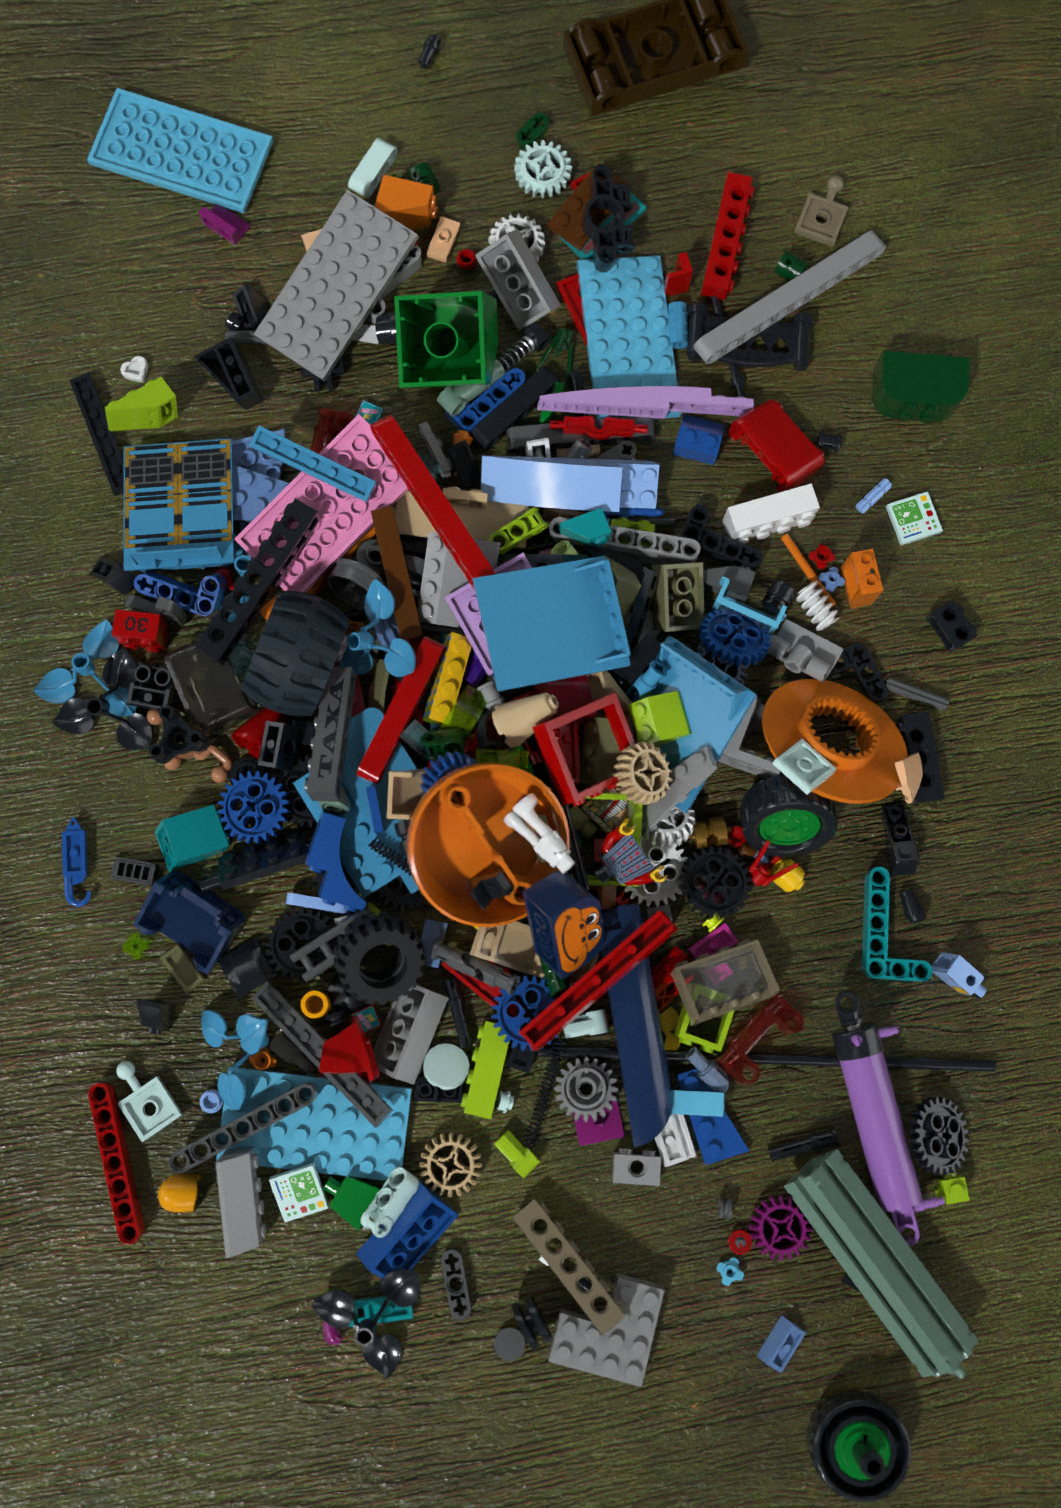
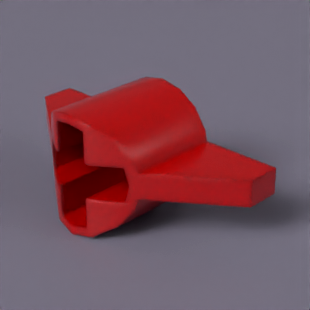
M219 566L214 574H222L227 581L226 588L231 591L234 590L229 566L225 568Z

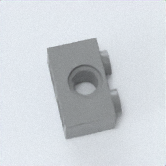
M619 1148V1152H613V1183L660 1186L661 1156L656 1155V1151L642 1150V1154L633 1153V1149ZM635 1160H639L643 1164L641 1171L637 1173L630 1170V1165Z

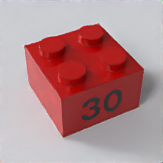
M115 610L112 636L125 649L137 650V648H146V651L152 653H159V650L166 651L170 625L160 614Z

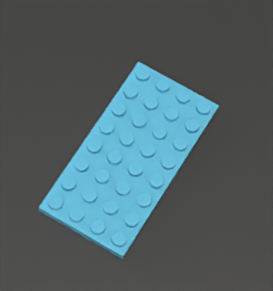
M117 88L87 161L92 166L245 213L272 146L273 138L257 131Z
M660 256L616 258L611 270L605 273L599 272L595 268L594 259L578 260L577 272L579 273L592 389L678 386L673 347L670 346L669 318ZM668 411L665 418L680 417L681 412ZM595 414L596 419L606 417H622L616 415Z
M241 1067L234 1071V1074L240 1076L244 1082L246 1089L245 1101L240 1112L232 1110L224 1103L221 1126L303 1082L312 1081L317 1085L319 1092L317 1098L308 1106L228 1149L254 1147V1154H258L259 1166L293 1170L314 1163L318 1173L341 1176L349 1175L351 1177L387 1181L394 1169L398 1167L403 1168L412 1093L411 1087L377 1083L369 1084L393 1109L381 1125L375 1128L326 1077ZM302 1088V1096L310 1099L312 1091L309 1088ZM282 1099L281 1107L285 1110H290L291 1102L288 1099ZM261 1110V1119L269 1121L270 1113L266 1110ZM240 1121L239 1127L241 1131L249 1132V1124L245 1121ZM220 1132L219 1140L222 1143H228L229 1138L227 1134ZM225 1150L217 1154L216 1161L221 1157Z

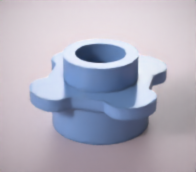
M831 567L828 572L819 575V580L828 592H833L837 586H843L845 583V579L840 577L836 567Z

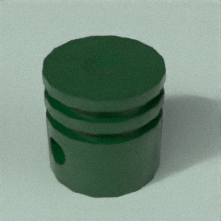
M428 162L418 163L408 171L407 175L410 181L433 186L434 195L440 190V183Z
M786 250L776 266L774 274L791 281L806 271L809 262H804V259L799 260V256Z

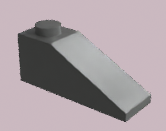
M744 565L703 570L704 589L719 594L722 588L719 584L721 577H726L730 581L724 595L745 602L749 595L755 572Z

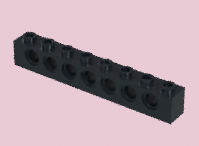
M296 498L285 507L283 517L273 525L271 535L261 543L257 556L248 562L246 572L236 580L234 590L224 598L221 604L222 608L218 614L216 613L211 617L209 621L210 626L205 633L202 632L197 638V645L195 647L201 653L220 665H224L321 520L318 511ZM293 522H299L297 528L289 529ZM281 540L287 541L284 547H277V544ZM268 559H275L271 566H265V562ZM256 577H262V581L259 584H252ZM249 595L248 602L240 603V599L243 596ZM231 614H237L235 621L228 622V617ZM224 632V638L220 641H215L216 635Z

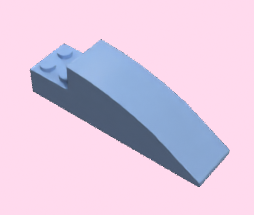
M482 455L480 490L483 493H488L487 501L526 506L587 511L602 508L606 512H619V508L656 509L659 464L654 461Z

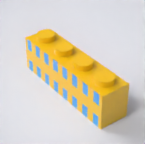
M454 632L445 636L443 645L446 646V649L436 669L422 720L441 727L448 726L451 723L471 650L468 638Z

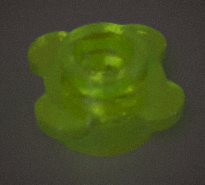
M132 933L130 938L122 945V951L132 955L134 960L141 959V954L149 948V942L142 940L138 933Z

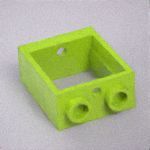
M691 983L688 989L694 1004L698 996L717 1003L734 999V997L696 983ZM683 1004L673 1035L680 1037L678 1041L689 1046H692V1043L701 1045L700 1050L711 1054H713L714 1050L721 1052L734 1011L723 1015L715 1042L712 1043L686 1033L690 1019Z

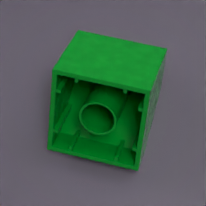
M483 291L394 296L399 388L491 385L498 348L496 298Z

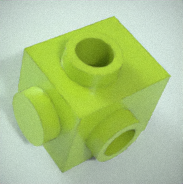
M949 1172V1175L934 1178L936 1197H943L946 1205L970 1201L964 1176L956 1174V1172Z

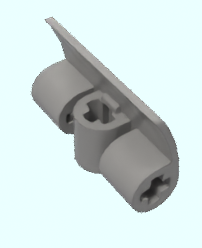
M785 620L777 636H771L769 640L771 644L767 654L783 661L786 668L791 672H803L823 683L840 658L843 648L789 620Z

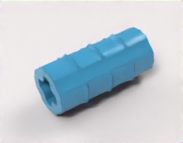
M682 301L672 302L668 305L670 346L673 349H683L688 346L687 304Z

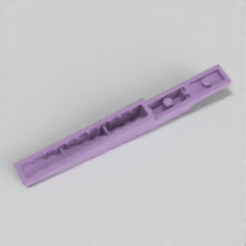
M639 386L589 389L542 395L539 397L537 410L665 419L668 411L741 416L753 409L754 402L753 399L743 396L735 398L725 397L724 395L711 396V388Z

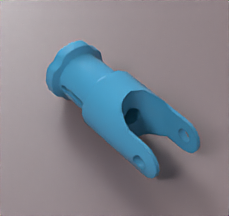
M657 660L651 661L648 670L636 679L626 692V695L632 694L637 689L639 692L638 701L648 697L657 687V682L667 675V668Z

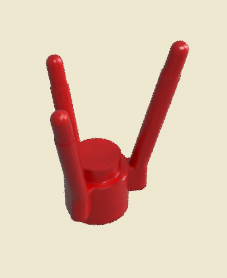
M767 840L753 864L748 868V877L752 878L751 882L756 886L763 885L766 887L771 881L798 867L799 863L796 862L770 876L772 873L770 868L781 857H774L768 864H759L770 844V841Z

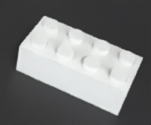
M811 483L728 507L722 523L727 537L746 544L749 542V539L757 537L760 540L770 536V533L778 532V534L789 531L791 527L798 526L802 528L810 525L820 506Z

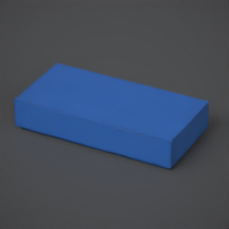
M375 786L367 787L366 791L374 833L376 835L382 834L384 830Z

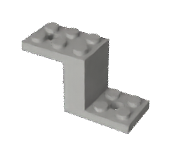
M754 699L718 762L766 779L781 774V771L773 765L775 759L757 757V753L744 749V752L741 751L756 712L757 699Z

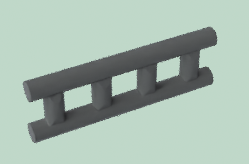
M368 906L364 908V911L360 910L289 955L294 963L301 960L307 969L302 974L305 982H308L334 965L335 955L328 941L340 934H345L344 928L348 924H355V919L361 916L364 919L368 913H372ZM320 947L327 959L315 966L308 954Z

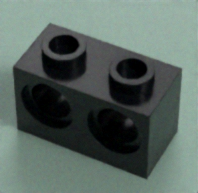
M954 600L949 601L926 617L950 654L978 636L975 626L972 622H968L964 616L963 608L958 603H955ZM943 613H948L951 616V621L946 620ZM955 632H962L964 638H958Z

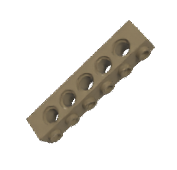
M534 1199L519 1211L513 1219L603 1336L606 1335L625 1318L623 1314L625 1307L617 1297L612 1300L607 1293L610 1288L602 1278L599 1280L595 1278L592 1274L595 1269L587 1258L584 1261L581 1260L577 1254L580 1251L572 1239L567 1242L562 1235L565 1232L563 1227L557 1220L554 1223L547 1215L551 1212L543 1202L538 1204ZM539 1221L547 1223V1229L543 1233L535 1231V1225ZM553 1240L562 1242L560 1251H550L549 1245ZM568 1259H574L577 1262V1267L572 1272L564 1269V1263ZM584 1278L592 1281L591 1289L586 1292L579 1289V1282ZM596 1299H606L607 1308L604 1311L595 1310L594 1302Z

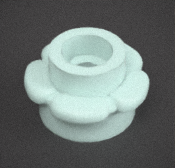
M509 1090L506 1092L500 1091L496 1099V1109L506 1113L507 1110L512 1109L514 1103V1096H511Z

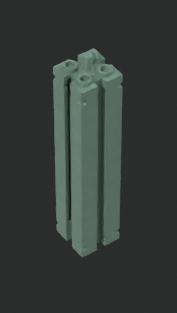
M838 1149L826 1153L823 1157L820 1155L810 1159L800 1169L801 1172L794 1175L784 1185L786 1191L793 1196L797 1206L910 1361L917 1366L921 1376L938 1377L941 1374L949 1373L951 1375L955 1373L959 1379L963 1378L967 1373L960 1363L973 1353V1347L979 1340L969 1331L968 1325L850 1165L843 1160V1156Z

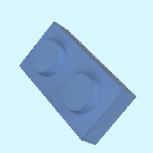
M429 919L425 920L421 943L425 950V966L439 968L440 960L432 959L431 951L438 940L445 941L448 923Z

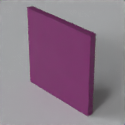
M617 1101L609 1102L612 1106V1111L603 1109L605 1111L604 1118L599 1113L596 1114V1122H594L591 1116L588 1117L587 1123L584 1122L583 1116H580L579 1120L575 1121L579 1146L625 1137Z

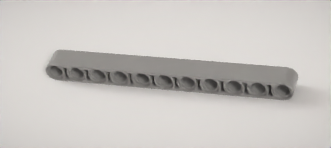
M872 230L865 233L696 341L693 349L706 364L715 362L879 257L886 249V245Z

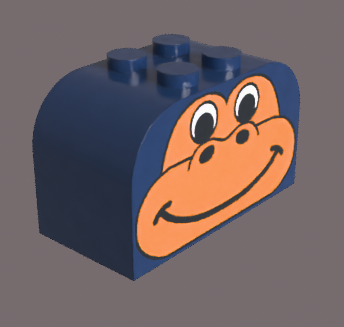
M556 871L523 891L534 951L562 980L596 957L604 943V921L600 911L602 907L600 902L568 872L562 874L561 871Z

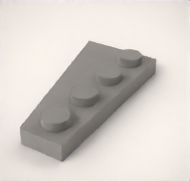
M705 747L671 769L672 772L669 774V777L672 781L667 783L670 789L665 791L666 796L659 798V801L642 805V815L648 831L653 832L658 827L656 824L662 818H668L672 814L671 810L679 802L683 803L688 798V793L694 787L698 788L718 768L712 749Z

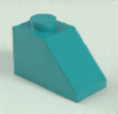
M602 508L563 521L559 525V531L562 535L588 546L594 544L596 546L603 545L608 542L611 536V530Z

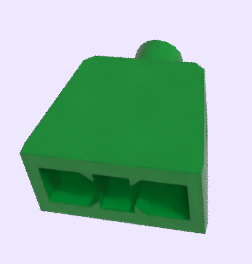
M347 1175L343 1183L330 1177L324 1190L335 1196L330 1207L359 1231L362 1226L361 1217L363 1213L368 1209L382 1187L358 1177Z

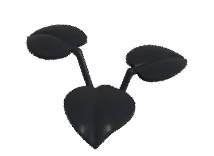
M120 649L109 658L103 668V680L106 684L114 685L113 688L104 694H100L99 698L93 697L88 701L81 698L68 700L52 723L65 732L85 734L94 727V719L91 715H105L123 723L117 728L116 732L117 740L121 746L129 750H148L152 744L153 731L147 718L142 714L134 713L125 720L109 712L110 704L105 699V697L116 691L118 686L122 688L130 687L135 669L138 667L130 653L126 649Z
M396 1269L385 1275L380 1288L388 1297L373 1320L368 1318L358 1323L356 1313L352 1312L355 1307V1301L348 1292L341 1289L330 1290L315 1299L311 1304L316 1314L322 1320L336 1328L348 1327L352 1317L354 1322L353 1329L356 1330L355 1341L360 1346H363L362 1353L365 1360L386 1379L393 1374L399 1364L402 1346L395 1335L388 1333L381 1336L379 1333H376L377 1322L391 1299L399 1307H409L417 1301L420 1294V1279L416 1272L409 1269Z

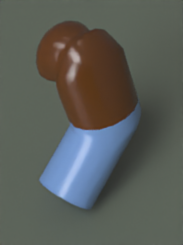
M743 843L741 847L737 848V854L741 858L752 856L756 859L759 854L748 843ZM766 854L763 855L759 864H766L770 861Z

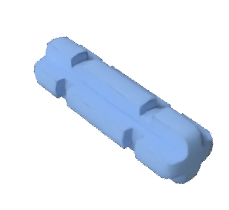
M886 478L882 479L878 485L857 503L856 509L862 514L865 513L870 506L892 487L891 482Z

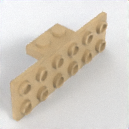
M458 487L443 488L445 497L473 539L489 541L493 532L529 510V506L487 501L488 493H483L481 490L463 491ZM407 491L397 501L396 521L399 534L428 538L429 532L437 533L411 492ZM519 529L511 530L512 534L515 536L522 535V532ZM500 540L493 541L500 543V546H504L503 542ZM524 541L523 543L519 544L514 548L524 549L526 547V541Z

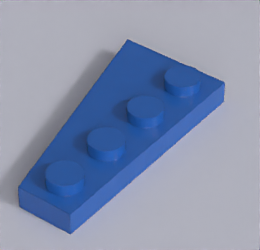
M697 1068L676 1075L680 1090L713 1092L698 1077ZM725 1111L724 1117L689 1115L705 1165L749 1151Z

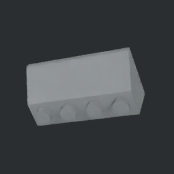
M518 229L505 234L475 255L518 331L561 306Z
M419 985L415 988L411 987L409 989L410 993L405 997L401 995L397 997V1001L392 1002L373 1049L379 1071L413 1085L448 1001V997Z
M254 1147L225 1150L216 1162L226 1258L258 1248L263 1239L266 1238V1225L262 1224L261 1215L264 1213V1205L262 1200L259 1201L261 1179L257 1177L256 1169L259 1167L258 1154H254Z

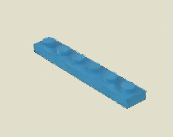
M258 426L249 444L251 448L366 503L369 502L378 484L370 478L261 426Z

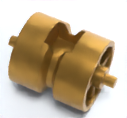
M723 816L712 817L708 822L704 819L696 820V823L693 824V833L688 839L692 838L696 850L709 848L710 844H713L715 847L727 845L728 832L732 831V829L726 826Z

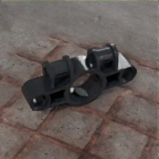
M599 164L593 170L590 179V200L585 207L581 220L584 233L593 240L594 266L602 273L611 270L616 259V253H630L635 250V245L632 243L634 227L622 225L625 213L633 209L632 203H630L632 188L627 184H613L612 171L605 164ZM598 208L601 210L607 209L615 217L614 227H597L591 221L592 215L589 212ZM601 257H606L609 261H604Z

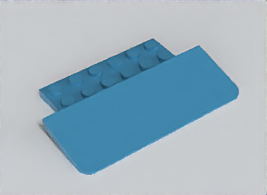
M368 708L351 718L342 787L346 789L345 793L350 800V812L342 815L346 818L340 839V861L363 898H366L399 876H401L411 894L419 890L412 875H408L409 872L405 873V869L401 871V867L397 868V865L394 866L393 862H389L390 859L382 858V854L378 855V852H374V849L371 850V846L368 847L374 838L377 837L375 844L381 840L378 848L382 843H385L382 850L388 845L387 851L392 848L390 855L396 850L394 857L398 853H400L398 859L402 856L399 846L401 838L397 837L394 824L403 821V819H387L389 771L417 769L400 742L378 785L356 775L358 767L384 717L383 713L377 708ZM309 772L293 784L318 823L322 808L318 804L319 801H312L308 793L305 792V781L309 779ZM371 786L376 788L384 833L377 835L374 833L366 791L367 787Z

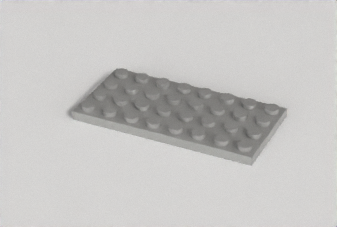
M347 190L254 335L318 378L326 381L419 238L418 235Z

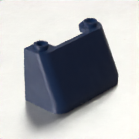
M171 871L154 882L133 926L145 935H154L160 931L195 954L193 958L195 968L208 975L213 971L241 929L246 916L239 909L213 892L207 891L203 893L199 883L178 871Z

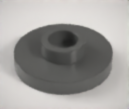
M506 1327L497 1333L494 1340V1349L497 1355L503 1360L513 1361L523 1354L525 1338L520 1330L514 1327Z

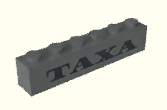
M352 667L332 668L317 704L319 713L314 719L316 734L311 739L313 754L308 760L310 774L309 779L305 781V792L308 793L312 801H340L357 678Z

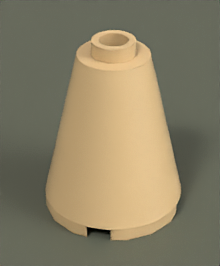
M542 693L499 704L494 707L496 710L492 712V718L499 735L504 734L508 739L504 742L512 748L518 747L534 733L533 726L551 719L557 713L559 704L554 695Z

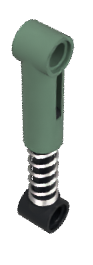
M537 321L528 326L522 335L521 341H517L516 345L514 344L511 346V349L506 350V353L503 352L500 354V357H496L491 385L505 375V369H509L510 365H515V362L520 361L521 357H525L526 353H531L532 351L541 352L551 342L552 336ZM491 385L447 387L440 393L437 402L454 417L465 408L467 403Z

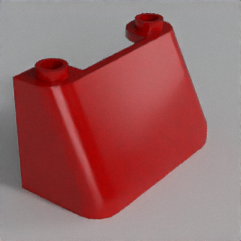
M769 399L732 422L728 435L734 442L742 439L741 444L749 446L773 474L771 479L773 481L777 479L780 484L777 488L779 493L798 487L824 465L825 455L823 451L811 443L783 411L782 405L777 400Z

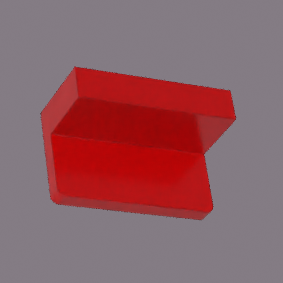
M687 252L678 254L675 272L669 273L666 276L664 286L666 297L689 290L693 270Z

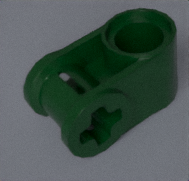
M453 728L443 731H430L423 734L420 742L425 747L426 759L428 761H437L438 755L445 757L446 752H450L452 755L455 751L460 754L464 753L465 732L461 729Z

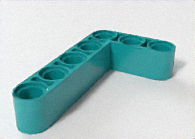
M875 867L868 870L864 878L863 974L871 979L913 982L929 980L933 970L928 962L887 958L890 876L889 872L883 867ZM874 872H878L881 875L882 880L879 884L873 880ZM874 894L881 898L879 906L874 905L872 902ZM873 917H877L880 920V927L878 929L871 925ZM873 939L879 942L880 947L878 951L871 949L870 943ZM872 962L877 963L879 966L877 974H873L870 971V964ZM894 964H898L901 967V974L899 976L893 973L892 968ZM918 965L924 969L922 977H918L915 973Z

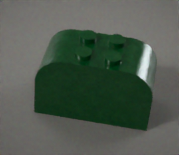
M883 350L873 369L872 401L874 407L880 414L889 418H898L900 421L920 420L922 423H931L948 419L967 395L969 389L970 358Z

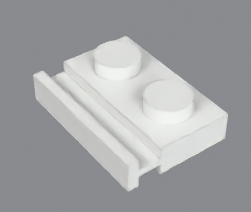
M670 1114L666 1126L655 1137L663 1167H669L696 1157L684 1115Z

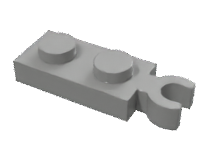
M427 421L419 424L420 434L425 440V445L442 480L445 481L451 478L453 465L449 457L445 458L442 452L444 447L441 440L435 438Z

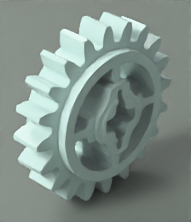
M542 140L541 146H538L536 141H534L533 148L526 145V152L519 151V157H516V165H514L515 179L519 181L520 188L526 186V194L532 190L533 197L537 193H541V198H544L545 193L552 197L553 191L560 194V186L566 188L567 181H570L572 166H570L571 159L566 158L567 151L560 152V145L553 148L552 141L546 146L545 141ZM552 161H554L559 168H555V165ZM527 170L531 172L535 179L529 175Z

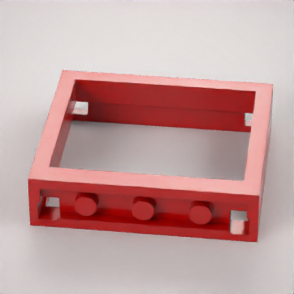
M616 692L602 696L532 727L562 805L573 803L574 806L585 803V798L588 796L594 798L602 795L605 788L611 790L619 787L616 785L619 780L613 775L577 792L553 731L560 726L604 708L620 752L629 745L634 744L635 741Z

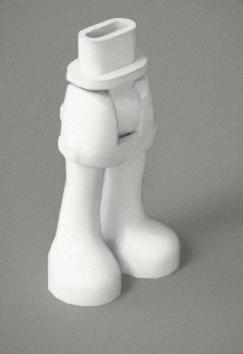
M531 793L513 807V811L504 818V822L508 827L514 828L525 837L542 859H545L553 868L557 867L564 874L575 861L569 856L571 852L566 850L567 846L556 830L553 831L534 811L538 799ZM527 823H529L539 833L541 838L529 827Z

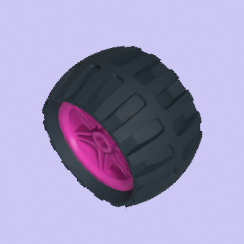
M279 591L241 689L254 701L272 711L294 716H312L331 674L350 619L337 607L320 597L298 591Z

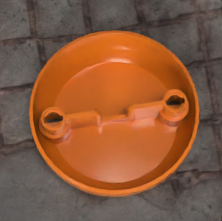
M490 762L476 763L461 767L443 776L423 795L413 812L408 827L406 841L407 858L417 887L427 901L438 911L455 921L478 927L501 926L513 923L527 916L523 892L518 886H523L524 891L551 873L560 870L557 867L553 868L548 862L540 861L536 857L533 845L514 828L508 827L504 822V818L513 811L512 809L517 803L533 793L538 799L534 811H540L547 816L548 826L553 831L556 830L567 846L566 850L570 848L569 828L563 808L556 796L541 780L515 766ZM454 790L461 792L460 797L457 796ZM501 871L514 890L509 896L493 899L482 910L470 893L469 881L471 878Z

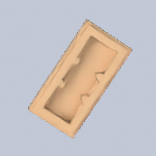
M440 217L426 253L427 257L447 263L461 223Z

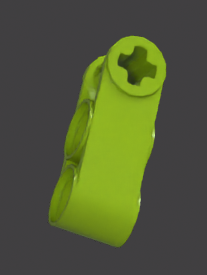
M538 507L531 508L522 516L491 534L489 541L500 540L504 544L503 547L499 548V554H505L532 536L538 535L549 526L548 522H545L539 514ZM519 529L522 532V535L515 536L512 534L511 530Z

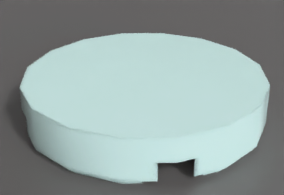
M446 1043L436 1045L425 1056L423 1064L424 1075L433 1086L441 1087L444 1090L454 1089L461 1085L468 1075V1057L462 1049L455 1045Z

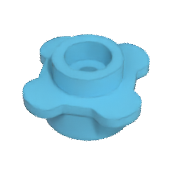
M734 1257L717 1265V1271L722 1276V1283L726 1286H729L735 1280L741 1281L744 1277L743 1272L738 1267L739 1261Z

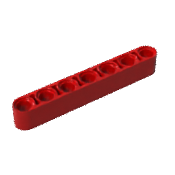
M426 636L423 638L415 654V669L412 674L403 677L358 767L357 776L376 785L379 784L444 655L445 645Z
M108 1082L96 1083L89 1089L88 1098L118 1238L122 1243L128 1245L142 1238L145 1227L115 1089ZM100 1087H103L106 1091V1096L103 1100L97 1095ZM104 1110H108L111 1114L109 1122H105L102 1118ZM109 1133L114 1134L116 1137L114 1145L109 1144L107 1141ZM114 1156L119 1157L121 1160L119 1168L114 1167L112 1164ZM119 1179L123 1180L126 1184L124 1191H120L117 1187ZM123 1203H128L130 1205V1214H125L123 1212ZM128 1226L136 1230L135 1238L127 1234Z

